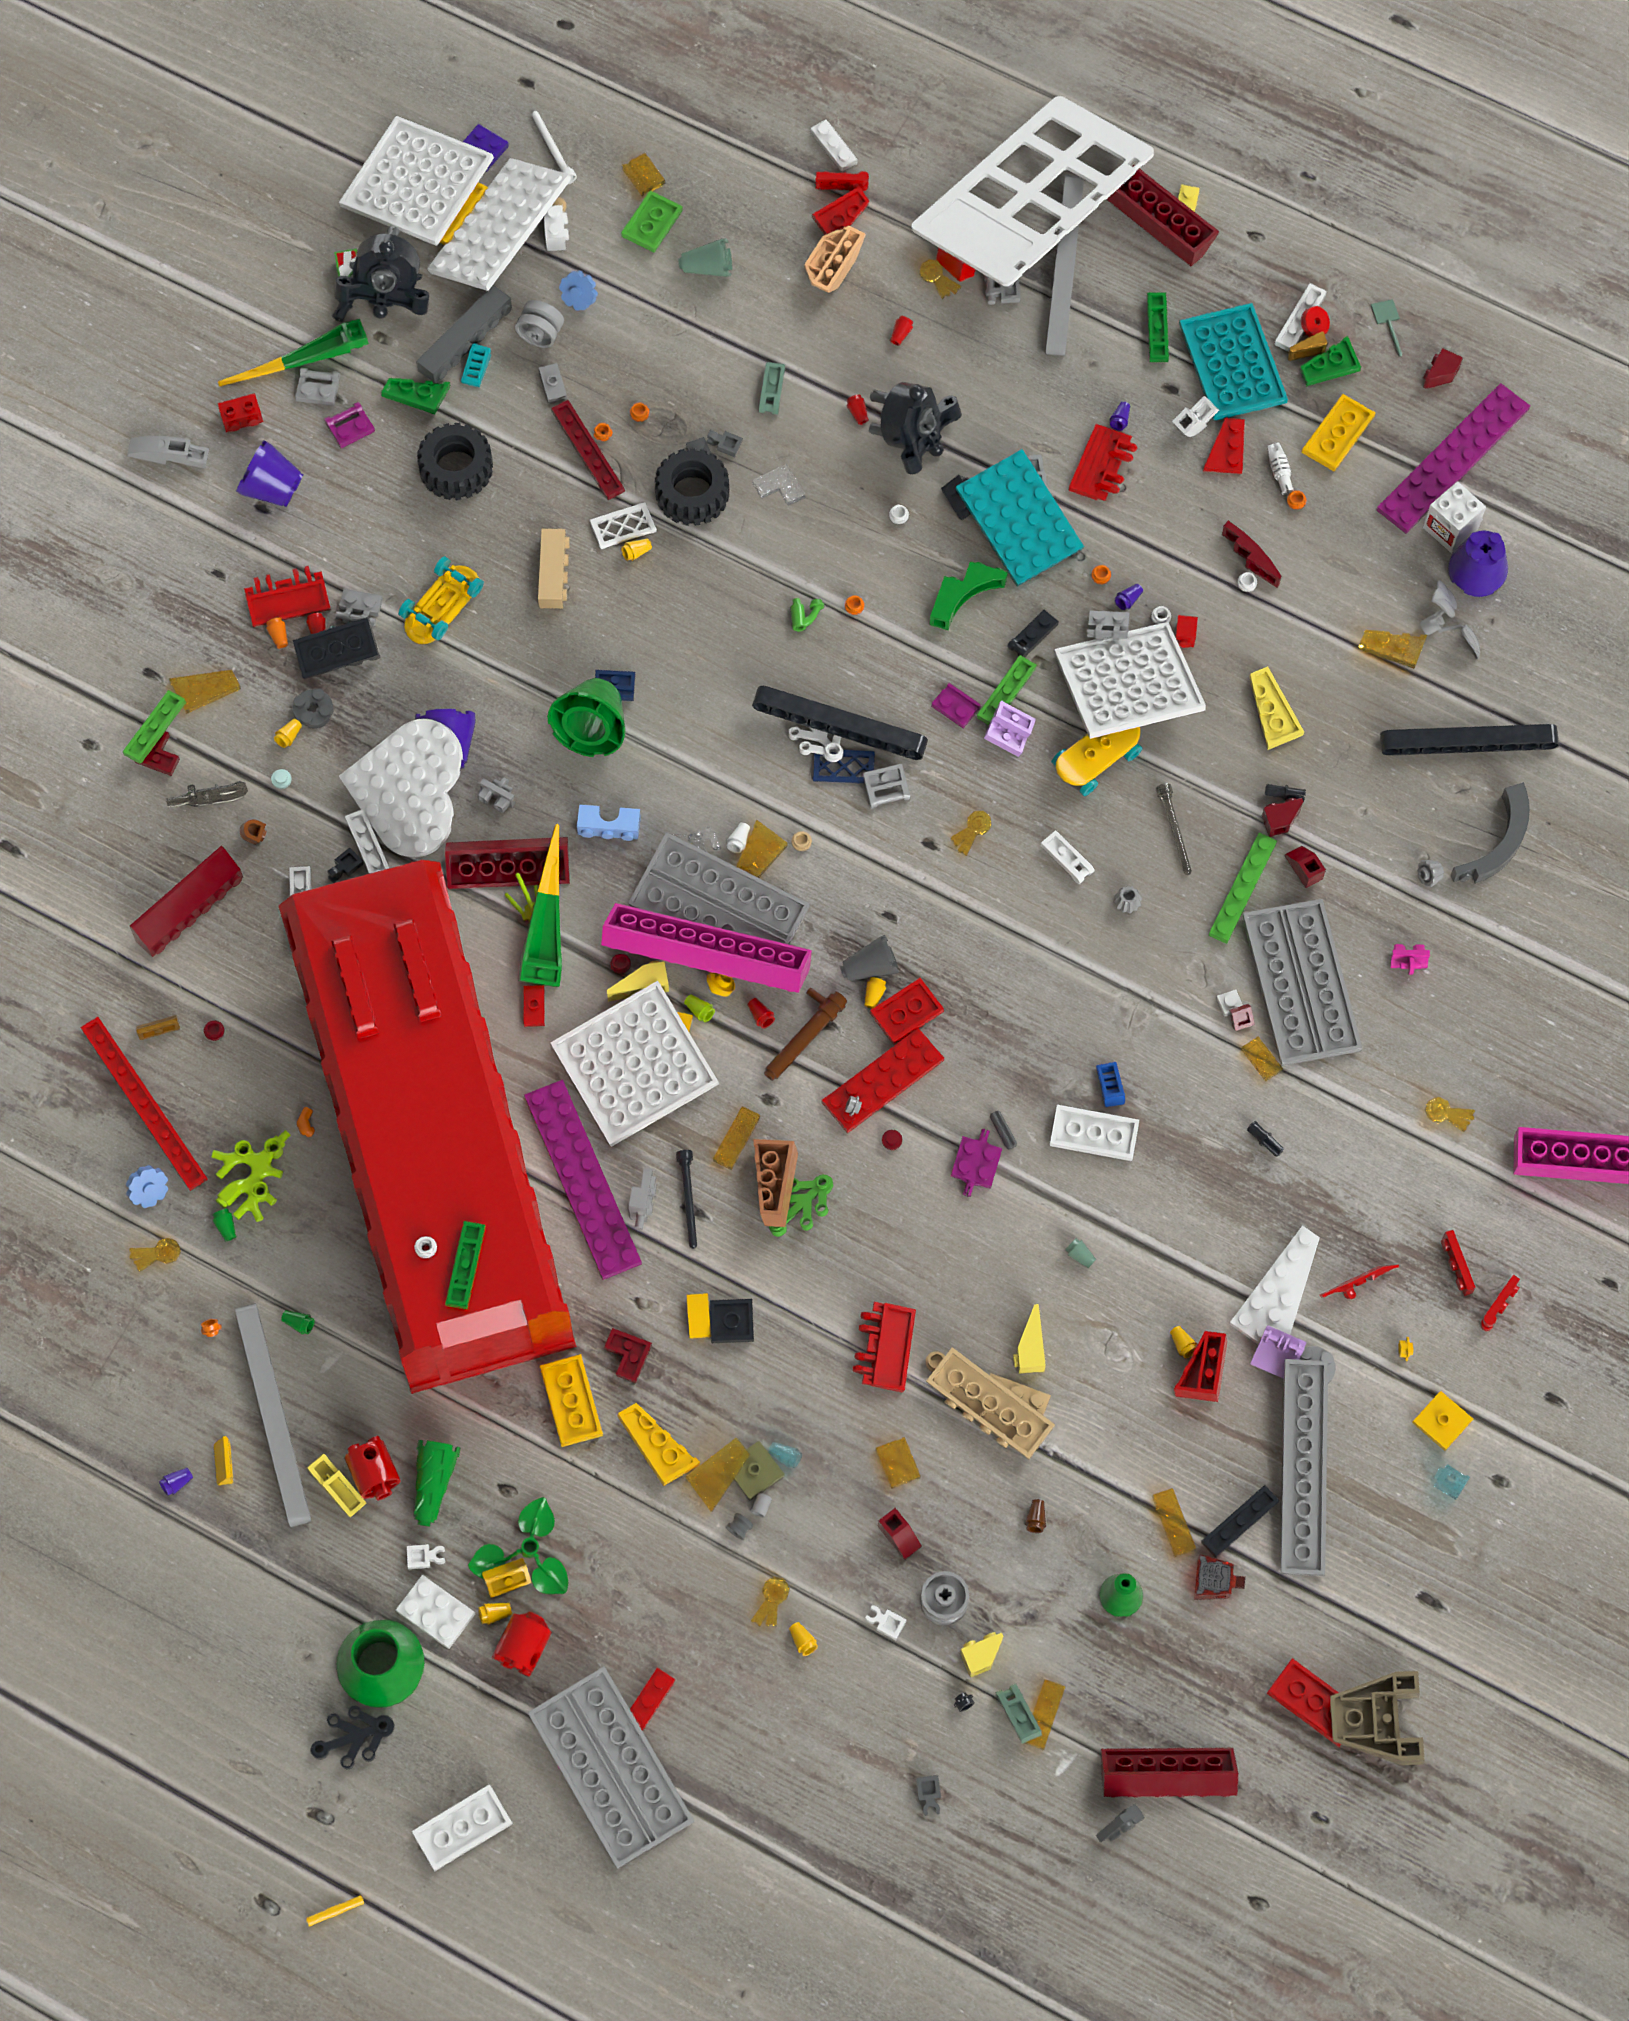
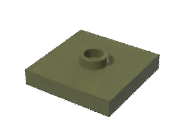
M760 1441L724 1465L749 1501L785 1476Z

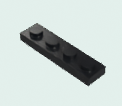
M1264 1485L1209 1533L1201 1543L1217 1558L1275 1507L1280 1500Z

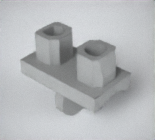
M505 777L501 781L494 779L493 783L483 778L480 782L481 789L478 793V800L487 804L491 797L495 798L494 808L501 813L508 807L513 808L515 801H513L514 795L511 794L513 788L508 786L509 779Z

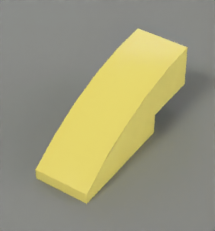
M325 1454L319 1456L306 1467L322 1488L349 1517L353 1516L367 1504Z

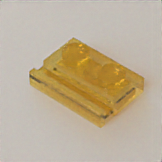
M646 153L630 160L628 164L622 165V170L641 196L665 184V179Z
M905 1437L876 1447V1453L891 1489L921 1478Z

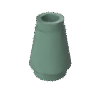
M1077 1238L1065 1249L1068 1252V1256L1087 1268L1096 1260L1084 1242Z

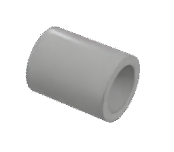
M758 1493L751 1512L759 1517H765L772 1498Z

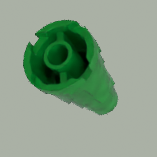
M418 1440L416 1448L418 1452L414 1520H418L417 1525L430 1527V1524L435 1523V1520H437L442 1499L446 1493L461 1448L457 1446L455 1451H452L453 1445L429 1440L423 1446V1440Z

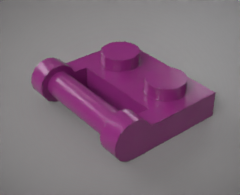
M359 402L354 403L352 407L333 417L328 416L324 418L326 426L341 449L375 432L373 424ZM356 413L358 414V417L335 427L334 424Z

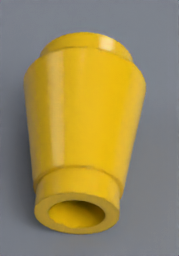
M648 538L626 542L621 547V552L626 561H634L648 550H651L652 545Z
M292 719L275 732V742L282 748L291 746L302 724L298 720Z
M870 977V980L867 981L865 1007L873 1009L878 1005L886 990V982L884 980Z
M1181 1326L1173 1328L1170 1334L1179 1355L1185 1359L1193 1356L1197 1343Z
M485 1603L483 1606L478 1607L481 1624L487 1623V1625H490L508 1616H512L510 1603Z
M796 1622L789 1627L799 1653L807 1656L817 1649V1640L800 1622Z

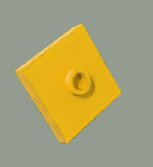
M1440 1391L1412 1423L1446 1451L1473 1421V1418Z

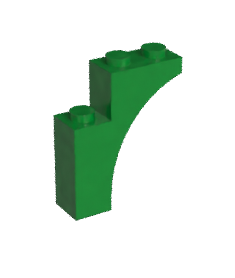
M970 561L963 581L956 577L944 576L930 616V626L949 631L951 622L960 607L971 597L983 591L1005 588L1008 572L1001 568H992L980 562L974 563Z

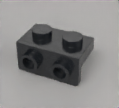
M958 474L945 484L941 490L958 518L964 520L971 513L955 488L970 478H965Z

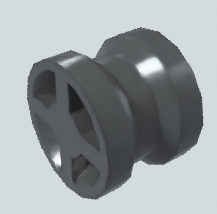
M736 1513L732 1523H728L726 1528L734 1536L743 1540L746 1537L745 1533L747 1530L752 1529L753 1524L743 1515Z

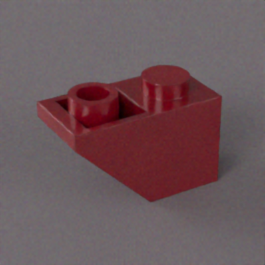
M1442 348L1439 355H1434L1431 362L1432 368H1427L1423 376L1425 380L1423 388L1429 389L1452 383L1461 367L1463 357Z
M1291 798L1284 803H1271L1264 807L1262 819L1269 837L1289 832L1301 811L1304 802L1303 798Z
M1300 846L1284 855L1305 888L1323 880L1326 869L1317 855L1311 850Z
M896 1508L878 1520V1528L904 1560L922 1547L912 1528Z

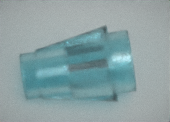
M776 1442L771 1444L768 1451L769 1454L788 1468H796L802 1458V1453L799 1452L798 1448Z

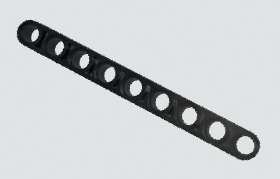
M759 686L757 688L752 707L759 712L913 760H921L923 758L928 739L924 735L768 686Z
M1555 724L1385 730L1380 733L1382 754L1387 756L1551 750L1559 747L1558 730Z

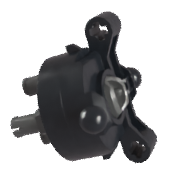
M393 226L388 227L387 234H377L365 239L357 250L355 261L349 263V267L353 270V277L339 276L336 278L335 299L341 302L356 299L368 300L369 303L375 305L373 315L378 319L385 318L388 314L387 307H393V305L403 306L416 315H425L428 312L429 293L426 290L415 288L417 281L422 279V274H419L420 259L415 248L408 241L399 237V229L394 227V230H392Z
M901 382L895 385L888 393L874 389L870 394L872 402L884 405L881 413V424L872 422L869 426V432L874 435L883 436L884 441L891 447L904 449L901 453V459L905 471L910 475L917 474L922 470V456L926 451H929L934 457L943 454L944 446L939 442L942 438L940 432L946 425L959 420L962 416L958 400L955 396H946L937 405L932 388L919 384Z

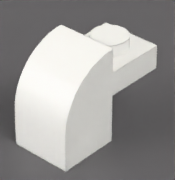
M1203 396L1191 410L1185 408L1172 422L1186 436L1192 437L1208 426L1206 423L1219 410L1206 396Z

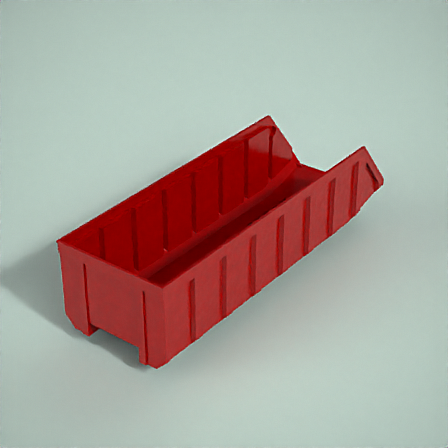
M419 860L292 894L278 907L304 994L308 1017L317 1042L323 1073L334 1105L337 1125L352 1172L351 1177L368 1232V1240L377 1265L385 1303L392 1321L400 1359L411 1394L576 1348L568 1306L562 1298L554 1257L550 1245L546 1242L534 1188L529 1183L520 1139L510 1117L504 1083L501 1074L498 1073L487 1024L479 1009L471 968L465 960L457 920L451 907L440 862ZM464 1221L485 1224L486 1226L468 1309L446 1306L445 1304ZM421 1237H431L436 1242V1253L430 1258H421L415 1251V1243ZM428 1245L422 1247L423 1251H428L430 1249V1246Z

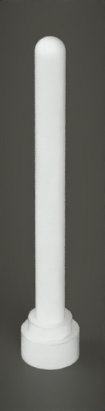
M537 111L532 112V118L561 170L560 172L569 174L571 180L568 184L573 183L577 175L572 168L567 167Z

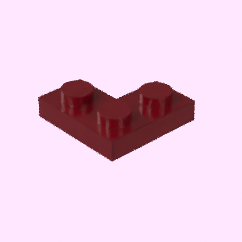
M165 731L139 765L170 776L173 775L180 758L178 755L163 750L170 737L169 732Z
M612 1328L604 1349L623 1356L616 1376L637 1383L652 1343Z

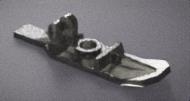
M242 781L224 786L215 784V787L196 790L194 784H190L187 787V793L178 797L166 798L168 807L181 805L198 807L242 798L246 795L248 789L246 783Z

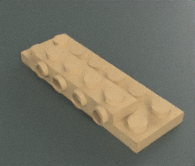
M953 1347L926 1380L929 1385L944 1395L946 1398L944 1402L953 1409L956 1407L963 1411L961 1415L970 1422L973 1420L981 1424L979 1426L980 1430L987 1435L993 1433L998 1437L996 1441L1004 1448H1007V1446L1014 1448L1028 1460H1030L1055 1427L1054 1423Z

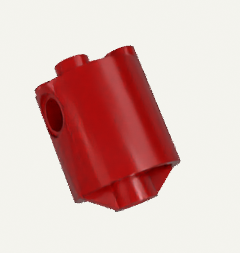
M379 1436L370 1438L365 1444L360 1445L357 1443L348 1447L349 1453L346 1454L344 1459L361 1498L369 1499L375 1497L376 1500H382L392 1494L391 1489L395 1488L401 1482V1479L384 1441Z
M530 1611L520 1615L513 1613L493 1652L492 1658L501 1662L500 1665L510 1670L514 1667L518 1669L520 1674L530 1677L552 1634L544 1618Z

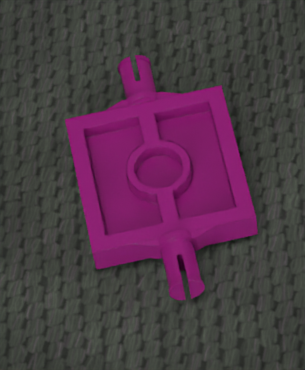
M981 1129L979 1140L964 1136L961 1138L951 1177L966 1183L963 1192L964 1196H966L968 1191L967 1197H971L974 1186H983L989 1189L992 1187L1003 1148L990 1145L987 1142L989 1130H986L985 1133V1129Z

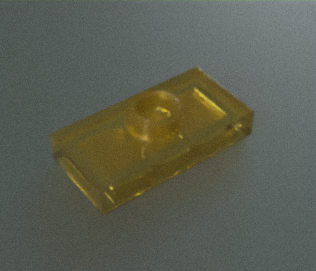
M1259 1036L1242 1046V1052L1265 1082L1283 1070Z

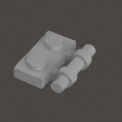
M984 275V283L987 286L985 296L988 299V304H995L996 297H1001V303L1020 302L1019 278L1010 286L1000 284V288H994L996 281Z
M343 589L339 608L340 610H345V612L337 611L336 619L343 620V623H350L366 617L370 618V615L378 617L383 597L381 595ZM353 612L361 613L362 616L354 615ZM370 618L371 626H375L376 619Z
M1090 611L1087 637L1095 638V640H1101L1102 638H1113V640H1119V638L1127 639L1130 612Z

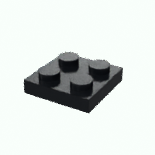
M752 1299L710 1300L711 1343L754 1342Z

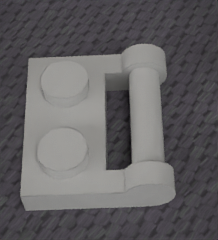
M301 368L295 396L296 401L334 406L340 382V372L326 373ZM307 378L332 381V384L307 382Z
M902 764L862 774L871 809L877 808V805L910 799ZM899 785L901 787L900 792L875 797V791Z

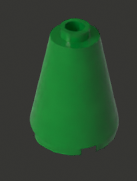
M1114 1574L1108 1577L1100 1588L1101 1605L1106 1612L1113 1616H1131L1138 1611L1142 1604V1587L1130 1574Z

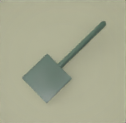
M1393 299L1371 304L1377 324L1388 323L1398 355L1401 357L1402 352L1391 321L1400 319Z

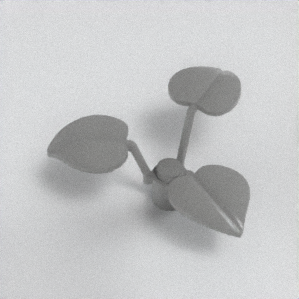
M1441 580L1437 581V589L1434 591L1431 602L1439 605L1441 609L1420 622L1426 635H1430L1437 630L1441 633L1447 630L1460 629L1467 642L1475 651L1476 658L1478 659L1480 656L1479 641L1468 625L1463 626L1460 624L1442 627L1445 622L1441 615L1446 612L1453 618L1455 616L1454 610L1457 609V601Z

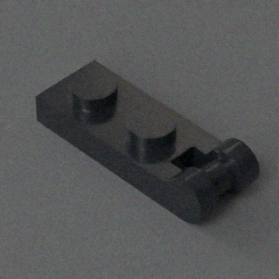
M1044 609L1015 638L1009 641L1007 647L1010 650H1015L1018 656L1021 655L1025 658L1058 626L1059 621Z

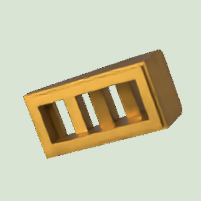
M1324 332L1317 333L1289 347L1288 361L1323 354L1327 347Z

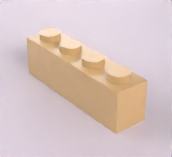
M542 529L539 608L563 609V601H567V589H564V584H568V572H565V566H569V554H566V549L570 547V537H566L565 529Z

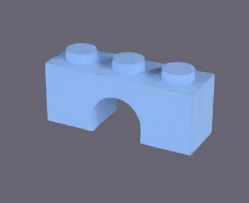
M579 804L578 835L586 838L599 836L604 839L622 838L626 841L639 838L640 809L620 808L617 819L608 822L601 819L600 806Z

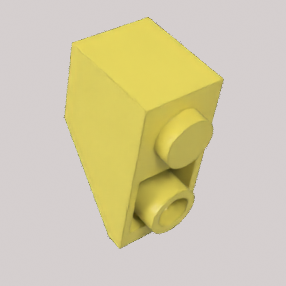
M995 1632L985 1635L982 1641L976 1643L973 1640L963 1645L964 1648L961 1649L960 1654L970 1678L991 1670L1003 1640L1002 1633L996 1635Z

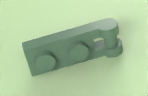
M766 362L759 413L767 411L772 412V414H779L785 364ZM767 400L774 401L773 404H766Z
M1016 1683L1010 1685L1009 1689L1005 1691L999 1690L995 1692L999 1703L1002 1705L1022 1744L1042 1735V1731Z

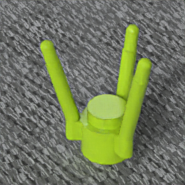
M516 873L520 887L528 902L524 906L525 910L523 911L508 893H505V896L521 914L523 920H528L530 923L535 902H532L520 874ZM534 885L533 888H534V893H535V898H536L537 892H538V887H537V885Z

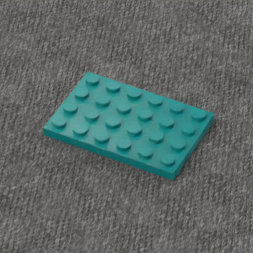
M1253 303L1179 320V326L1203 393L1219 410L1212 417L1214 421L1288 402V397Z
M1023 449L955 488L1017 587L1084 548L1083 543Z

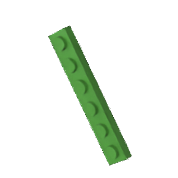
M1258 833L1209 932L1210 937L1228 944L1277 844V840Z

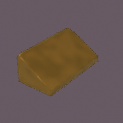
M177 1015L136 1027L140 1040L180 1029Z

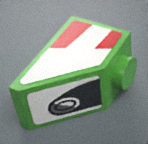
M357 248L334 252L338 277H353V270L349 267V263L355 261Z

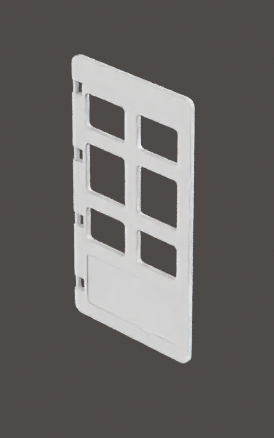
M1057 96L912 223V231L999 284L1010 286L1028 268L1030 269L1051 250L1062 237L1071 232L1092 213L1103 200H1106L1134 175L1142 165L1144 166L1154 156V149L1065 97ZM1049 120H1053L1081 137L1067 150L1062 151L1037 137L1034 133ZM1021 145H1026L1053 161L1030 183H1024L997 167ZM1092 145H1097L1125 162L1111 175L1106 176L1077 158ZM1134 161L1137 162L1134 167L1130 166ZM1064 170H1069L1097 186L1072 209L1040 192ZM988 177L1016 193V195L1002 208L998 209L969 191L983 178ZM1096 195L1100 196L1096 201L1092 200ZM1027 203H1033L1060 220L1045 234H1040L1012 216ZM1058 229L1062 230L1058 236L1054 234ZM1019 264L1024 265L1020 270L1016 269Z

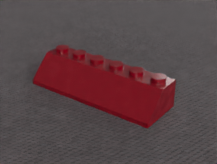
M1140 168L1106 199L1191 267L1205 255L1219 234L1215 227Z
M559 837V884H570L568 837ZM551 838L446 842L447 888L520 886L516 873L520 874L525 886L539 885Z
M222 845L130 925L135 941L151 957L163 952L169 942L176 940L185 928L191 927L201 914L207 913L217 900H222L232 887H236L241 883L243 878L242 871Z
M1234 1748L1101 1749V1774L1104 1797L1238 1796L1239 1773Z

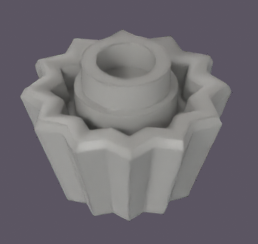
M1421 860L1418 864V878L1421 879V883L1426 887L1434 886L1444 877L1443 867L1438 861Z
M1133 886L1123 887L1114 895L1116 898L1114 903L1117 904L1116 908L1121 909L1122 913L1137 911L1138 907L1141 906L1140 901L1142 898L1139 895V891L1134 889Z

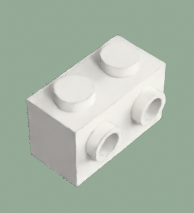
M554 205L544 215L547 251L566 250L565 240H569L568 229H564V224H568L567 212L563 213L562 205Z

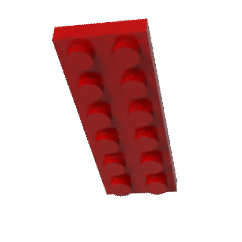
M917 1028L822 1099V1104L842 1128L849 1133L944 1061V1057L923 1032ZM850 1096L855 1098L858 1096L859 1101L862 1102L858 1114L854 1113L851 1116L850 1113L845 1112L846 1103Z

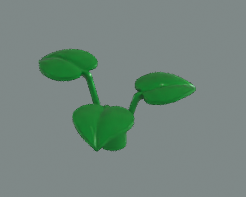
M542 1497L532 1501L521 1511L518 1518L519 1529L524 1533H530V1536L522 1542L520 1549L504 1558V1552L499 1546L486 1544L476 1551L469 1562L468 1568L479 1578L484 1579L483 1572L504 1565L506 1561H509L518 1554H522L525 1558L534 1557L539 1567L532 1573V1584L537 1591L543 1594H565L568 1589V1576L564 1565L552 1557L547 1558L541 1564L537 1554L539 1543L534 1539V1534L538 1537L548 1535L555 1525V1518L546 1498Z

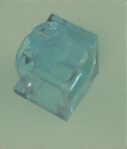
M1447 1464L1445 1469L1440 1467L1434 1478L1437 1481L1434 1486L1456 1500L1470 1477L1468 1475L1465 1476ZM1449 1476L1453 1478L1455 1481L1450 1482L1447 1477Z

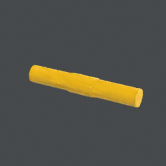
M360 1895L307 1917V1923L309 1926H312L364 1904L363 1898Z

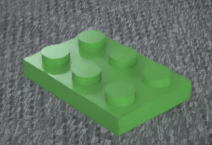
M649 191L621 232V236L655 253L682 213L683 206Z

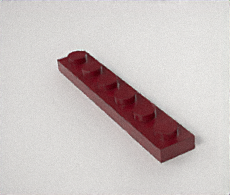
M566 400L552 407L553 415L606 499L610 500L624 493L625 488L570 401Z

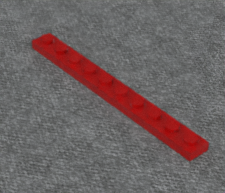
M96 1017L80 1027L189 1191L207 1181L206 1175L100 1018Z

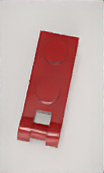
M827 171L816 172V189L852 191L859 186L862 191H866L869 187V174L866 171H861L858 174L847 172L830 173Z
M1514 1274L1482 1319L1480 1326L1484 1331H1490L1497 1321V1313L1502 1314L1508 1306L1506 1302L1508 1297L1511 1296L1513 1298L1520 1289L1517 1286L1520 1278Z

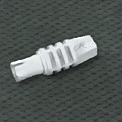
M1278 442L1268 446L1269 462L1274 478L1279 481L1282 495L1286 496L1288 495L1286 489H1288L1289 494L1294 489L1290 480L1291 470L1287 457Z

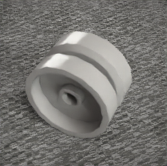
M531 300L525 304L522 315L515 325V331L526 342L537 347L548 348L554 344L557 333L561 330L564 323V317L555 307L548 303Z
M943 1571L933 1574L922 1587L920 1599L922 1612L927 1619L935 1624L945 1626L956 1623L967 1611L969 1600L968 1586L955 1573ZM943 1597L948 1598L947 1601H943L942 1599Z

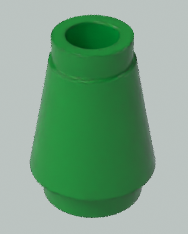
M223 1209L212 1214L214 1218L212 1221L224 1238V1241L227 1242L235 1239L237 1236L235 1234L232 1213L228 1209Z
M285 1310L281 1317L282 1322L300 1334H309L315 1323L314 1318L310 1314Z

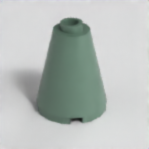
M721 238L682 253L678 259L679 268L683 269L684 273L722 277L731 276L732 274L729 273V270H732L731 250L726 248L725 243H728V240Z

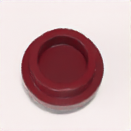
M617 954L611 959L610 966L615 973L624 974L629 971L631 961L628 956Z
M216 1020L208 1022L204 1027L205 1037L211 1041L221 1039L225 1033L223 1024Z
M888 1130L883 1134L882 1144L886 1149L896 1150L902 1145L903 1138L897 1130Z

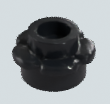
M966 1692L959 1694L955 1698L954 1707L958 1708L959 1712L968 1710L975 1704L972 1699L973 1695H967Z

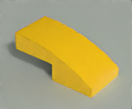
M708 1293L688 1294L687 1308L690 1338L711 1337Z

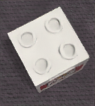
M1457 481L1430 505L1423 528L1452 553L1473 532L1479 529L1486 506Z

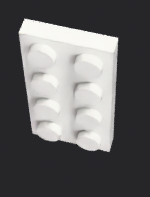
M1057 1105L1050 1146L1132 1161L1139 1120Z
M489 1784L416 1828L412 1833L432 1868L436 1871L512 1825V1822Z

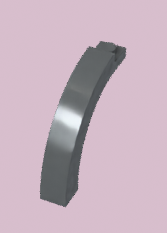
M1524 782L1506 787L1503 791L1502 799L1507 812V830L1503 840L1486 856L1454 867L1451 873L1453 882H1465L1472 877L1475 884L1484 881L1501 871L1515 856L1522 843L1529 822V798Z

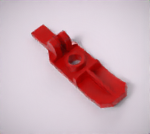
M1399 1264L1377 1266L1320 1294V1298L1335 1292H1343L1346 1299H1354L1356 1293L1353 1284L1355 1287L1367 1282L1366 1278L1374 1281L1375 1278L1394 1268H1399Z

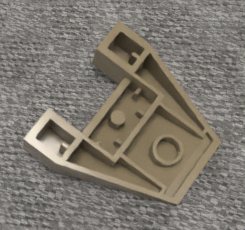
M1418 1671L1394 1672L1330 1696L1333 1741L1399 1765H1423L1425 1760L1423 1737L1400 1738L1397 1699L1419 1698Z

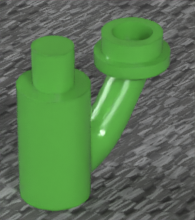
M793 599V605L790 609L794 631H803L814 622L819 611L824 608V603L821 599H813L811 601L810 609L812 611L807 617H805L804 605L801 604L800 599Z

